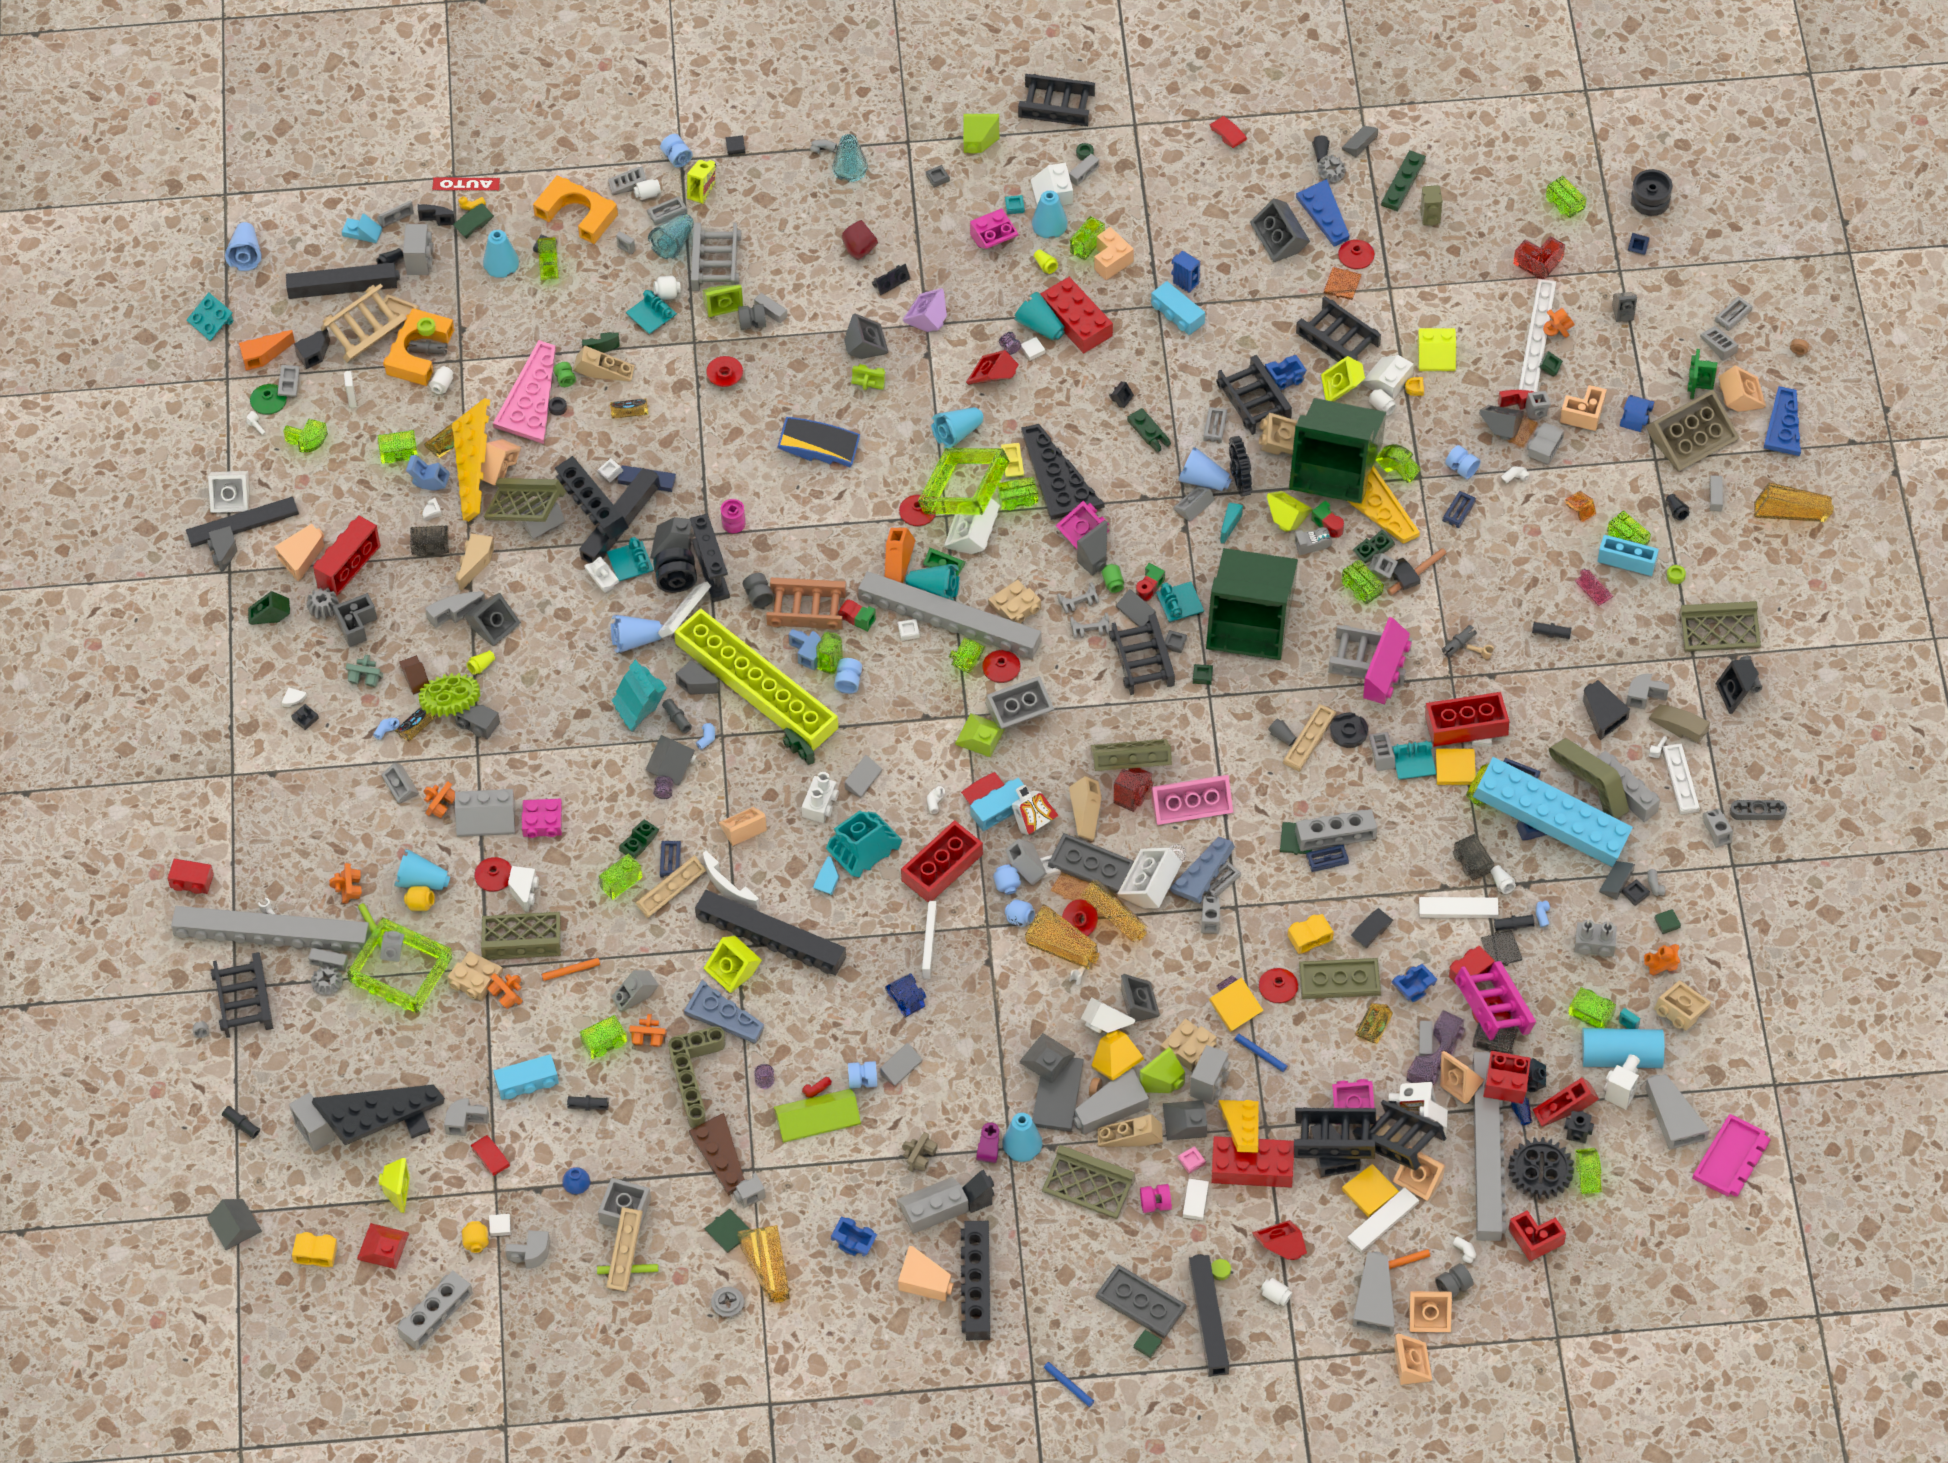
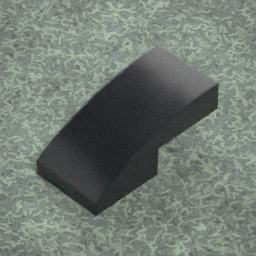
M418 204L419 221L436 220L437 226L453 225L455 223L454 211L436 205Z
M1404 558L1396 560L1398 563L1392 573V577L1399 582L1402 589L1405 590L1420 584L1421 579L1413 567Z
M1377 908L1355 929L1351 936L1365 948H1368L1379 934L1382 935L1394 920Z

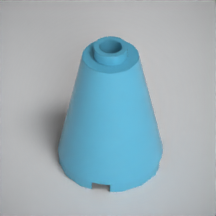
M1045 191L1042 193L1033 215L1032 226L1038 236L1043 238L1055 236L1056 238L1066 231L1068 220L1058 194L1054 191Z
M494 230L489 234L483 258L484 269H486L490 276L496 278L507 277V274L516 272L519 267V257L506 233L502 230Z
M972 407L935 414L932 417L934 423L931 424L933 435L939 444L943 443L945 445V449H950L983 423V413L978 408Z
M405 849L407 856L403 855L397 873V880L399 882L395 881L394 886L403 888L427 886L432 890H442L443 887L448 886L450 876L447 875L448 871L411 850Z
M1018 1113L1013 1117L1002 1139L1003 1151L1012 1160L1018 1162L1030 1161L1041 1152L1042 1137L1028 1114Z

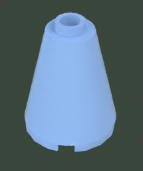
M243 222L238 224L225 251V259L229 266L237 267L240 271H249L257 267L262 255L253 225Z
M1193 447L1178 481L1223 491L1224 488L1228 489L1232 479L1229 478L1230 474L1199 449Z
M622 615L612 616L615 622L611 624L612 645L617 646V649H614L616 653L661 640L658 631L663 624H660L659 621Z

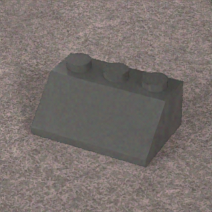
M1273 198L1250 221L1274 262L1298 254L1310 242L1287 202Z

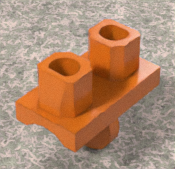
M1563 307L1555 313L1551 309L1547 311L1552 320L1544 324V333L1547 336H1554L1560 331L1565 338L1568 337L1570 334L1567 330L1575 324Z
M447 781L439 793L437 792L439 789L437 785H434L433 788L426 787L424 789V794L426 795L424 801L429 803L430 800H433L425 812L429 817L433 813L435 816L442 818L448 808L440 803L442 799L451 805L455 801V791L451 789L452 784Z
M345 863L344 870L341 873H335L334 877L329 880V886L335 888V892L342 893V903H348L350 899L360 898L362 894L361 886L352 885V882L359 883L361 872L357 869H351V863Z
M1673 944L1669 947L1663 945L1659 947L1657 953L1649 952L1644 955V964L1649 967L1651 975L1654 976L1666 969L1669 971L1677 969L1680 963L1678 957L1679 945Z
M496 973L491 976L493 981L487 989L495 997L502 990L505 992L498 1000L505 1008L509 1009L515 1003L520 1005L523 1002L513 991V989L519 991L522 988L519 985L521 978L518 975L511 976L507 974L505 976L507 982Z
M647 1014V1019H639V1025H646V1027L630 1025L629 1032L632 1034L633 1045H643L644 1036H651L650 1045L662 1047L664 1037H667L665 1028L652 1027L659 1026V1020H652V1014Z

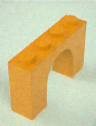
M556 175L533 204L534 215L547 222H550L558 211L568 204L577 203L588 207L590 211L578 225L580 238L592 244L598 241L618 216L617 204L614 201L606 199L598 193L591 192L583 186L570 182L567 178H562Z
M412 308L410 314L406 315L407 319L404 321V326L399 329L397 340L392 343L390 354L385 357L383 366L385 367L386 375L427 386L434 373L432 361L410 355L406 351L410 345V340L431 339L448 344L455 331L453 319ZM431 318L434 320L436 330L432 335L423 336L419 334L417 323L420 319Z

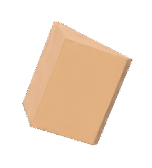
M751 807L719 822L720 827L732 846L767 831L766 816L755 807Z
M1441 1052L1440 1087L1464 1104L1468 1103L1484 1079L1447 1052Z
M1419 1152L1417 1158L1421 1166L1415 1171L1400 1164L1393 1182L1428 1201L1443 1180L1445 1165Z
M1410 1291L1409 1331L1451 1332L1452 1292Z
M1399 1333L1396 1334L1394 1350L1400 1385L1432 1381L1426 1343Z

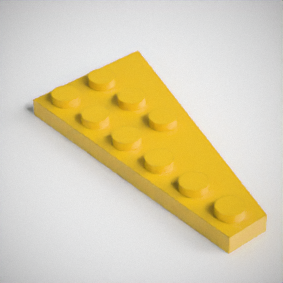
M486 398L482 399L452 423L463 520L468 522L480 514L482 492L479 490L480 480H483L481 463L485 462L487 434L484 433L485 424L489 420V416L486 415V408L490 406V399Z
M1373 466L1368 476L1367 491L1362 504L1347 502L1403 544L1419 537V530Z

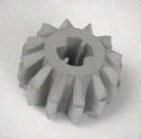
M320 587L319 591L313 590L312 595H308L306 603L311 616L315 615L317 619L322 616L325 620L326 616H333V606L338 605L339 601L334 591L330 592L329 588L323 590Z

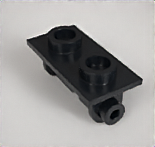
M897 265L896 268L887 272V274L874 278L872 282L873 287L878 288L879 294L883 295L911 279L907 265Z

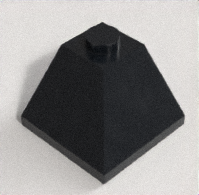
M1751 659L1732 660L1716 682V686L1729 714H1733L1750 691L1758 676Z

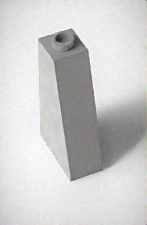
M1133 1068L1115 1080L1110 1081L1075 1109L1073 1122L1077 1129H1081L1083 1135L1149 1108V1098Z
M1666 1074L1653 1075L1648 1078L1645 1089L1669 1150L1706 1141L1709 1135L1707 1125Z
M1367 1252L1353 1317V1327L1393 1335L1395 1322L1388 1256L1381 1252Z

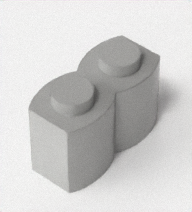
M1545 422L1541 427L1538 426L1534 434L1535 438L1533 440L1530 439L1528 442V456L1549 464L1563 441L1565 430Z

